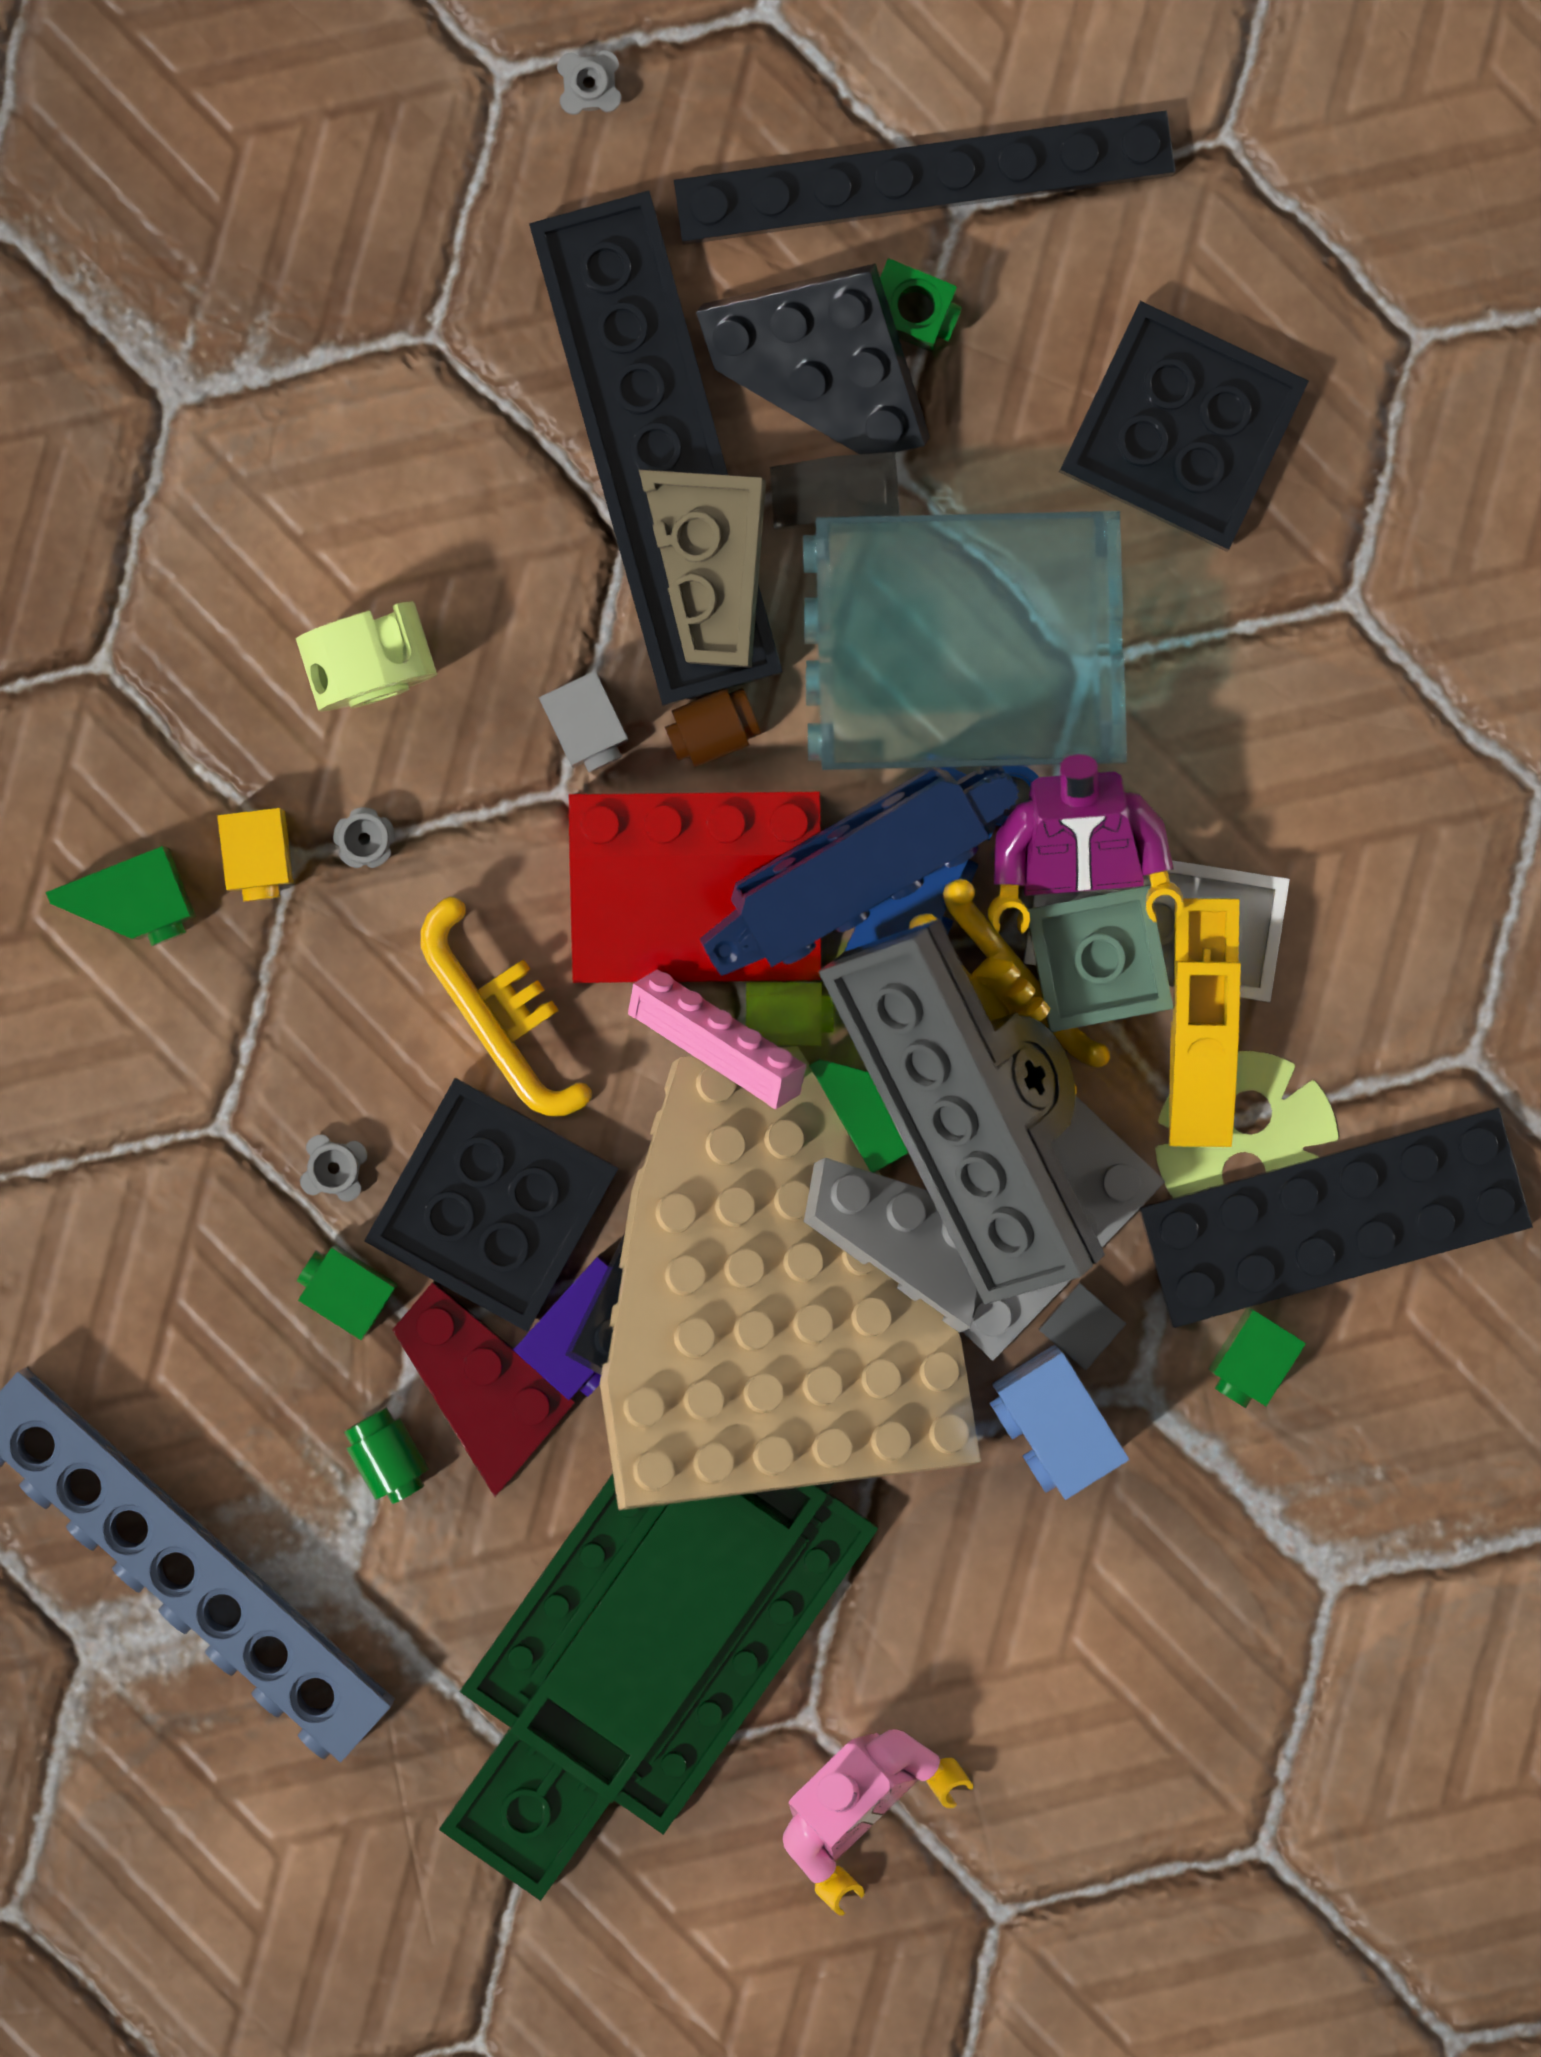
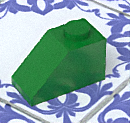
M164 846L46 892L51 905L130 939L140 940L148 937L151 946L167 942L185 934L186 930L183 922L196 917L170 849Z
M817 1059L809 1064L810 1069L870 1172L874 1173L909 1153L869 1072L822 1059Z

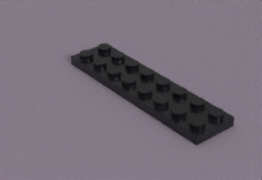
M650 191L529 223L662 706L782 674V667L759 584L752 668L690 664L685 660L668 591L669 583L661 551L657 546L652 526L654 522L639 470L728 475Z

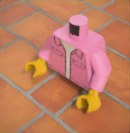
M894 1729L888 1730L881 1735L874 1733L852 1739L788 1802L793 1818L783 1833L784 1847L807 1877L815 1883L816 1894L839 1916L846 1914L839 1907V1902L843 1895L853 1890L862 1899L864 1897V1889L844 1868L836 1866L835 1861L918 1780L927 1782L945 1808H954L957 1805L949 1793L954 1787L965 1785L970 1790L974 1788L973 1783L954 1758L949 1757L940 1760L936 1753L903 1731Z

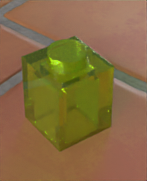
M746 982V1026L758 1031L762 1037L775 1045H821V1033H833L834 1002L830 995H822V983Z

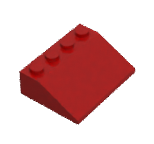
M820 791L569 794L572 982H637L657 969L669 974L676 982L821 980L819 974L821 970V938L815 941L816 947L810 954L794 963L784 964L781 961L771 967L767 959L764 958L723 976L713 965L700 941L703 935L736 910L731 897L737 881L820 833Z

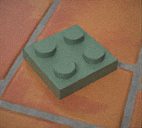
M1150 885L1027 909L1030 915L1028 927L1042 998L1051 1008L1046 1016L1048 1029L1051 1032L1174 1009L1158 925L1149 918L1146 912V894Z

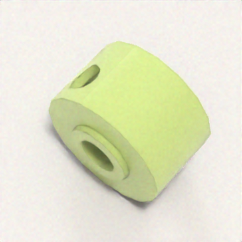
M413 601L397 603L392 606L393 613L374 620L371 611H366L318 627L296 638L318 711H330L347 706L356 708L402 694L410 690L409 687L437 675Z

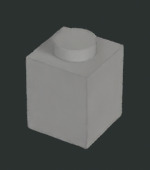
M596 671L539 697L572 768L584 763L588 773L622 757L618 747L629 741Z

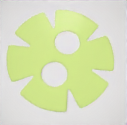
M1238 1051L1236 1095L1249 1090L1263 1094L1268 1099L1272 1108L1271 1120L1264 1130L1256 1134H1244L1233 1127L1232 1147L1169 1146V1143L1158 1145L1155 1151L1159 1171L1171 1196L1174 1198L1224 1184L1222 1178L1223 1166L1236 1153L1248 1152L1256 1155L1263 1162L1266 1172L1319 1157L1304 1151L1303 1147L1333 1142L1339 1138L1332 1107L1319 1085L1312 1080L1288 1098L1282 1100L1295 1069L1294 1063L1268 1053ZM1169 1096L1158 1118V1122L1168 1128Z

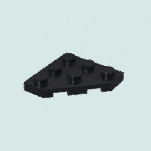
M876 263L703 303L696 311L716 371L864 458L869 459L923 447L930 439Z

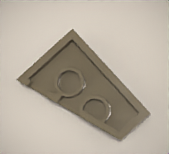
M639 470L644 492L647 493L654 522L652 526L657 546L661 551L669 583L668 591L686 662L690 664L752 668L766 480L762 477Z

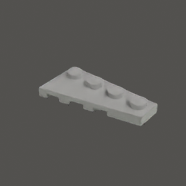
M1075 1095V1108L1071 1119L1072 1124L1051 1143V1146L1101 1247H1103L1165 1181ZM1069 1281L985 1305L977 1291L971 1328L962 1332L993 1361Z

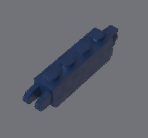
M987 764V767L981 766L980 771L974 770L958 781L945 770L933 767L924 770L737 881L731 897L736 910L700 938L704 950L721 976L764 958L767 959L771 967L781 961L784 964H791L801 960L815 949V941L837 929L838 932H844L858 926L869 917L870 908L889 897L897 900L912 894L924 884V876L943 865L948 868L955 867L972 858L979 850L977 845L990 838L983 826L1004 814L1005 809L1010 810L1012 805H1016L1015 800L1019 799L1017 793L1020 792L1016 788L1017 783L1013 781L1002 767L999 768L996 764L994 766Z

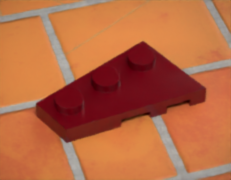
M434 1281L392 1329L493 1496L496 1497L576 1400L572 1397L570 1400L564 1397L513 1351V1347Z

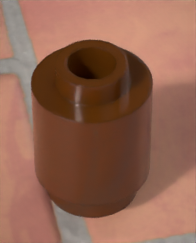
M725 688L671 710L675 723L665 726L678 761L690 757L694 768L750 746L748 739L762 734L743 688L728 693Z

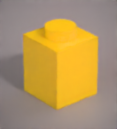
M274 808L217 815L226 890L232 892L242 890L243 902L280 898L279 886L294 884L285 810Z

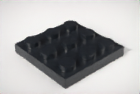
M1140 300L1059 473L1227 552L1235 539L1309 380Z
M455 1077L364 1242L528 1332L619 1167Z

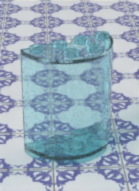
M1120 511L816 518L815 535H803L804 573H816V598H805L804 642L805 644H817V660H806V706H818L819 723H808V761H821L822 771L1060 765L1064 758L1074 754L1091 756L1096 760L1097 764L1127 763L1124 656L1122 650L1123 608Z

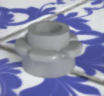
M362 807L352 810L350 817L347 819L339 820L334 829L333 839L334 843L339 845L340 850L338 854L344 863L353 868H361L363 865L375 868L382 865L390 857L391 850L389 847L395 841V831L387 818H380L374 809ZM361 833H368L370 835V842L368 844L362 845L359 842L358 838Z

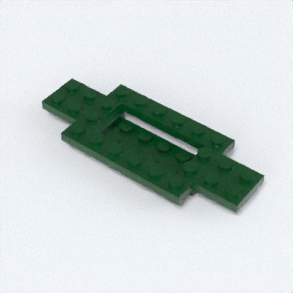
M612 1472L459 1691L509 1726V1728L439 1827V1831L539 1901L546 1895L610 1802L616 1801L664 1835L879 1529L878 1526L831 1494L829 1490L834 1483L670 1503L667 1507V1504L619 1510Z

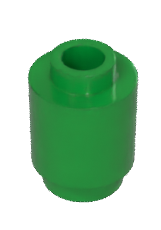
M387 1407L344 1431L351 1444L346 1450L375 1500L387 1495L393 1505L425 1486L419 1476L429 1470V1467L401 1418L399 1417L394 1420Z

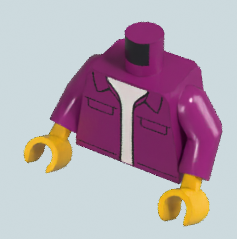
M1074 754L1064 758L1060 763V776L1038 777L1031 782L1028 801L1018 803L996 833L994 885H1000V895L993 899L988 908V918L991 924L999 933L1000 914L1003 910L1013 907L1017 908L1019 912L1017 917L1018 931L1022 934L1027 930L1030 923V915L1025 905L1018 898L1019 886L1024 887L1025 896L1144 886L1143 876L1146 875L1150 876L1151 887L1146 894V912L1149 918L1157 923L1153 902L1161 895H1169L1175 899L1178 918H1180L1183 913V894L1180 888L1170 882L1168 871L1174 870L1166 828L1162 818L1141 795L1125 791L1121 774L1115 771L1098 772L1096 760L1085 754Z

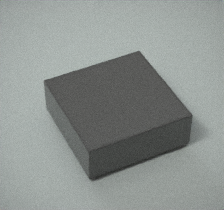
M1078 1282L1038 1329L1083 1369L1087 1370L1123 1329L1126 1323Z

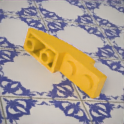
M1183 898V913L1180 918H1178L1175 901L1174 1009L1170 1038L1169 1146L1232 1147L1237 1082L1241 963H1239L1240 899Z

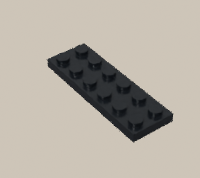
M1497 1107L1145 1205L1139 1209L1168 1316L1173 1328L1533 1228L1500 1108Z

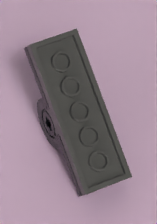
M940 919L845 951L835 958L834 961L822 968L819 974L984 1305L1082 1277L1093 1267V1264H1096L1105 1256V1253L1051 1146V1143L1072 1124L1071 1119L1075 1108V1083L1067 1055L1055 1035L1038 1020L1027 1016H1019L1017 1012L992 1021L989 1020Z

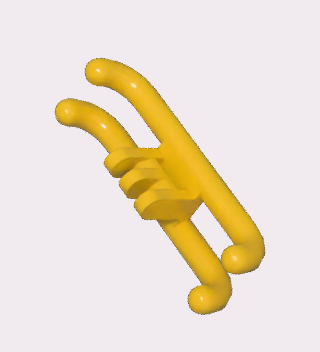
M957 879L947 883L944 888L943 899L948 911L987 957L971 974L964 966L963 968L989 1020L992 1021L1017 1012L1019 1016L1034 1018L1048 1028L1046 1016L1051 1008L1042 998L1039 981L973 903L972 899L975 893L973 885L964 879ZM931 914L918 915L911 920L909 929L937 920V918ZM1078 1027L1052 1032L1061 1046L1084 1064L1098 1068L1103 1067L1110 1060L1108 1047L1092 1040Z
M456 897L444 898L426 915L420 930L421 949L428 965L518 1097L531 1110L545 1116H566L582 1109L592 1098V1091L587 1084L575 1083L562 1091H553L546 1088L514 1043L521 1036L559 1011L553 1001H549L540 1005L532 1014L530 1013L525 1004L545 989L539 980H536L519 993L515 991L511 983L522 979L531 970L524 959L480 989H477L448 944L450 929L465 916L466 906L462 900Z

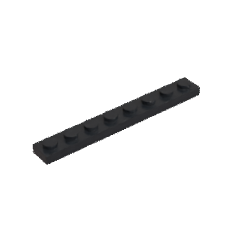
M1167 110L675 179L674 187L682 244L687 245L1174 176L1176 171Z

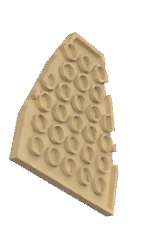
M798 1046L780 1048L788 1050L793 1057L806 1064L801 1094L776 1110L694 1056L680 1057L672 1062L664 1088L666 1097L662 1109L656 1113L650 1132L653 1138L643 1168L638 1170L631 1193L619 1268L623 1269L618 1304L613 1306L610 1326L614 1327L609 1359L607 1363L603 1364L600 1381L619 1510L968 1466L981 1462L962 1340L958 1331L942 1321L944 1315L922 1299L914 1301L897 1289L899 1283L870 1262L862 1264L804 1222L815 1162L828 1158L869 1171ZM879 1170L874 1172L875 1174L881 1175Z

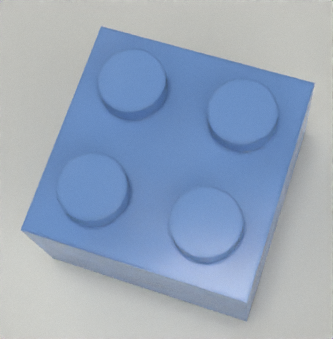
M1055 1344L992 1383L999 1397L990 1402V1405L1012 1440L1024 1434L1032 1450L1022 1456L1045 1493L1057 1487L1066 1500L1129 1461L1128 1456L1063 1352Z

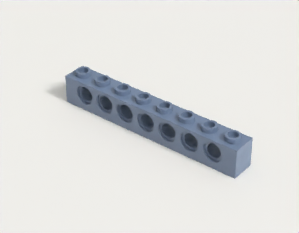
M27 1367L18 1371L0 1391V1467L7 1462L24 1478L19 1486L38 1505L48 1509L53 1504L71 1520L66 1525V1529L82 1545L91 1551H94L99 1545L116 1560L117 1563L112 1567V1570L125 1584L138 1593L146 1587L163 1603L158 1609L160 1614L173 1627L183 1634H187L192 1629L210 1645L205 1650L206 1655L221 1670L230 1676L239 1671L255 1685L256 1688L251 1694L264 1709L277 1718L285 1712L302 1728L297 1734L298 1737L313 1753L324 1760L331 1754L341 1763L390 1709L395 1698ZM30 1427H42L52 1435L55 1449L49 1459H36L26 1451L24 1437ZM88 1469L99 1477L101 1493L97 1500L83 1501L74 1495L71 1490L70 1479L75 1470ZM135 1511L145 1518L148 1525V1533L144 1541L131 1543L119 1535L116 1522L121 1512ZM178 1552L190 1558L195 1570L191 1582L175 1584L168 1580L162 1567L164 1557L167 1554ZM219 1594L233 1597L241 1608L240 1621L231 1626H223L215 1622L209 1613L210 1599ZM265 1636H273L280 1639L287 1648V1662L279 1667L263 1665L255 1654L256 1641ZM311 1678L325 1680L334 1691V1702L323 1709L310 1707L302 1698V1683Z

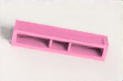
M658 969L633 983L628 1015L647 1025L775 1110L801 1094L806 1064L793 1057L788 1050L779 1048L762 1037L758 1031L743 1025L734 1019L730 1013L715 1007L704 1000L699 993L690 991L673 980L669 974Z

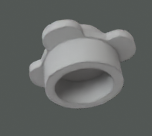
M601 50L596 56L579 57L575 53L570 52L564 54L559 59L557 70L564 79V93L560 97V105L566 113L578 115L582 110L596 111L599 109L609 113L618 108L621 103V94L615 88L614 73L619 67V62L612 52ZM585 78H594L595 85L592 88H586L583 84Z
M322 1134L312 1137L306 1145L310 1158L307 1164V1172L302 1174L300 1178L302 1189L309 1195H317L320 1192L336 1194L344 1202L357 1198L361 1192V1185L358 1182L360 1165L367 1160V1150L364 1145L358 1141H351L348 1144L331 1142L326 1135ZM331 1162L339 1164L340 1170L337 1174H331L328 1171V1165Z

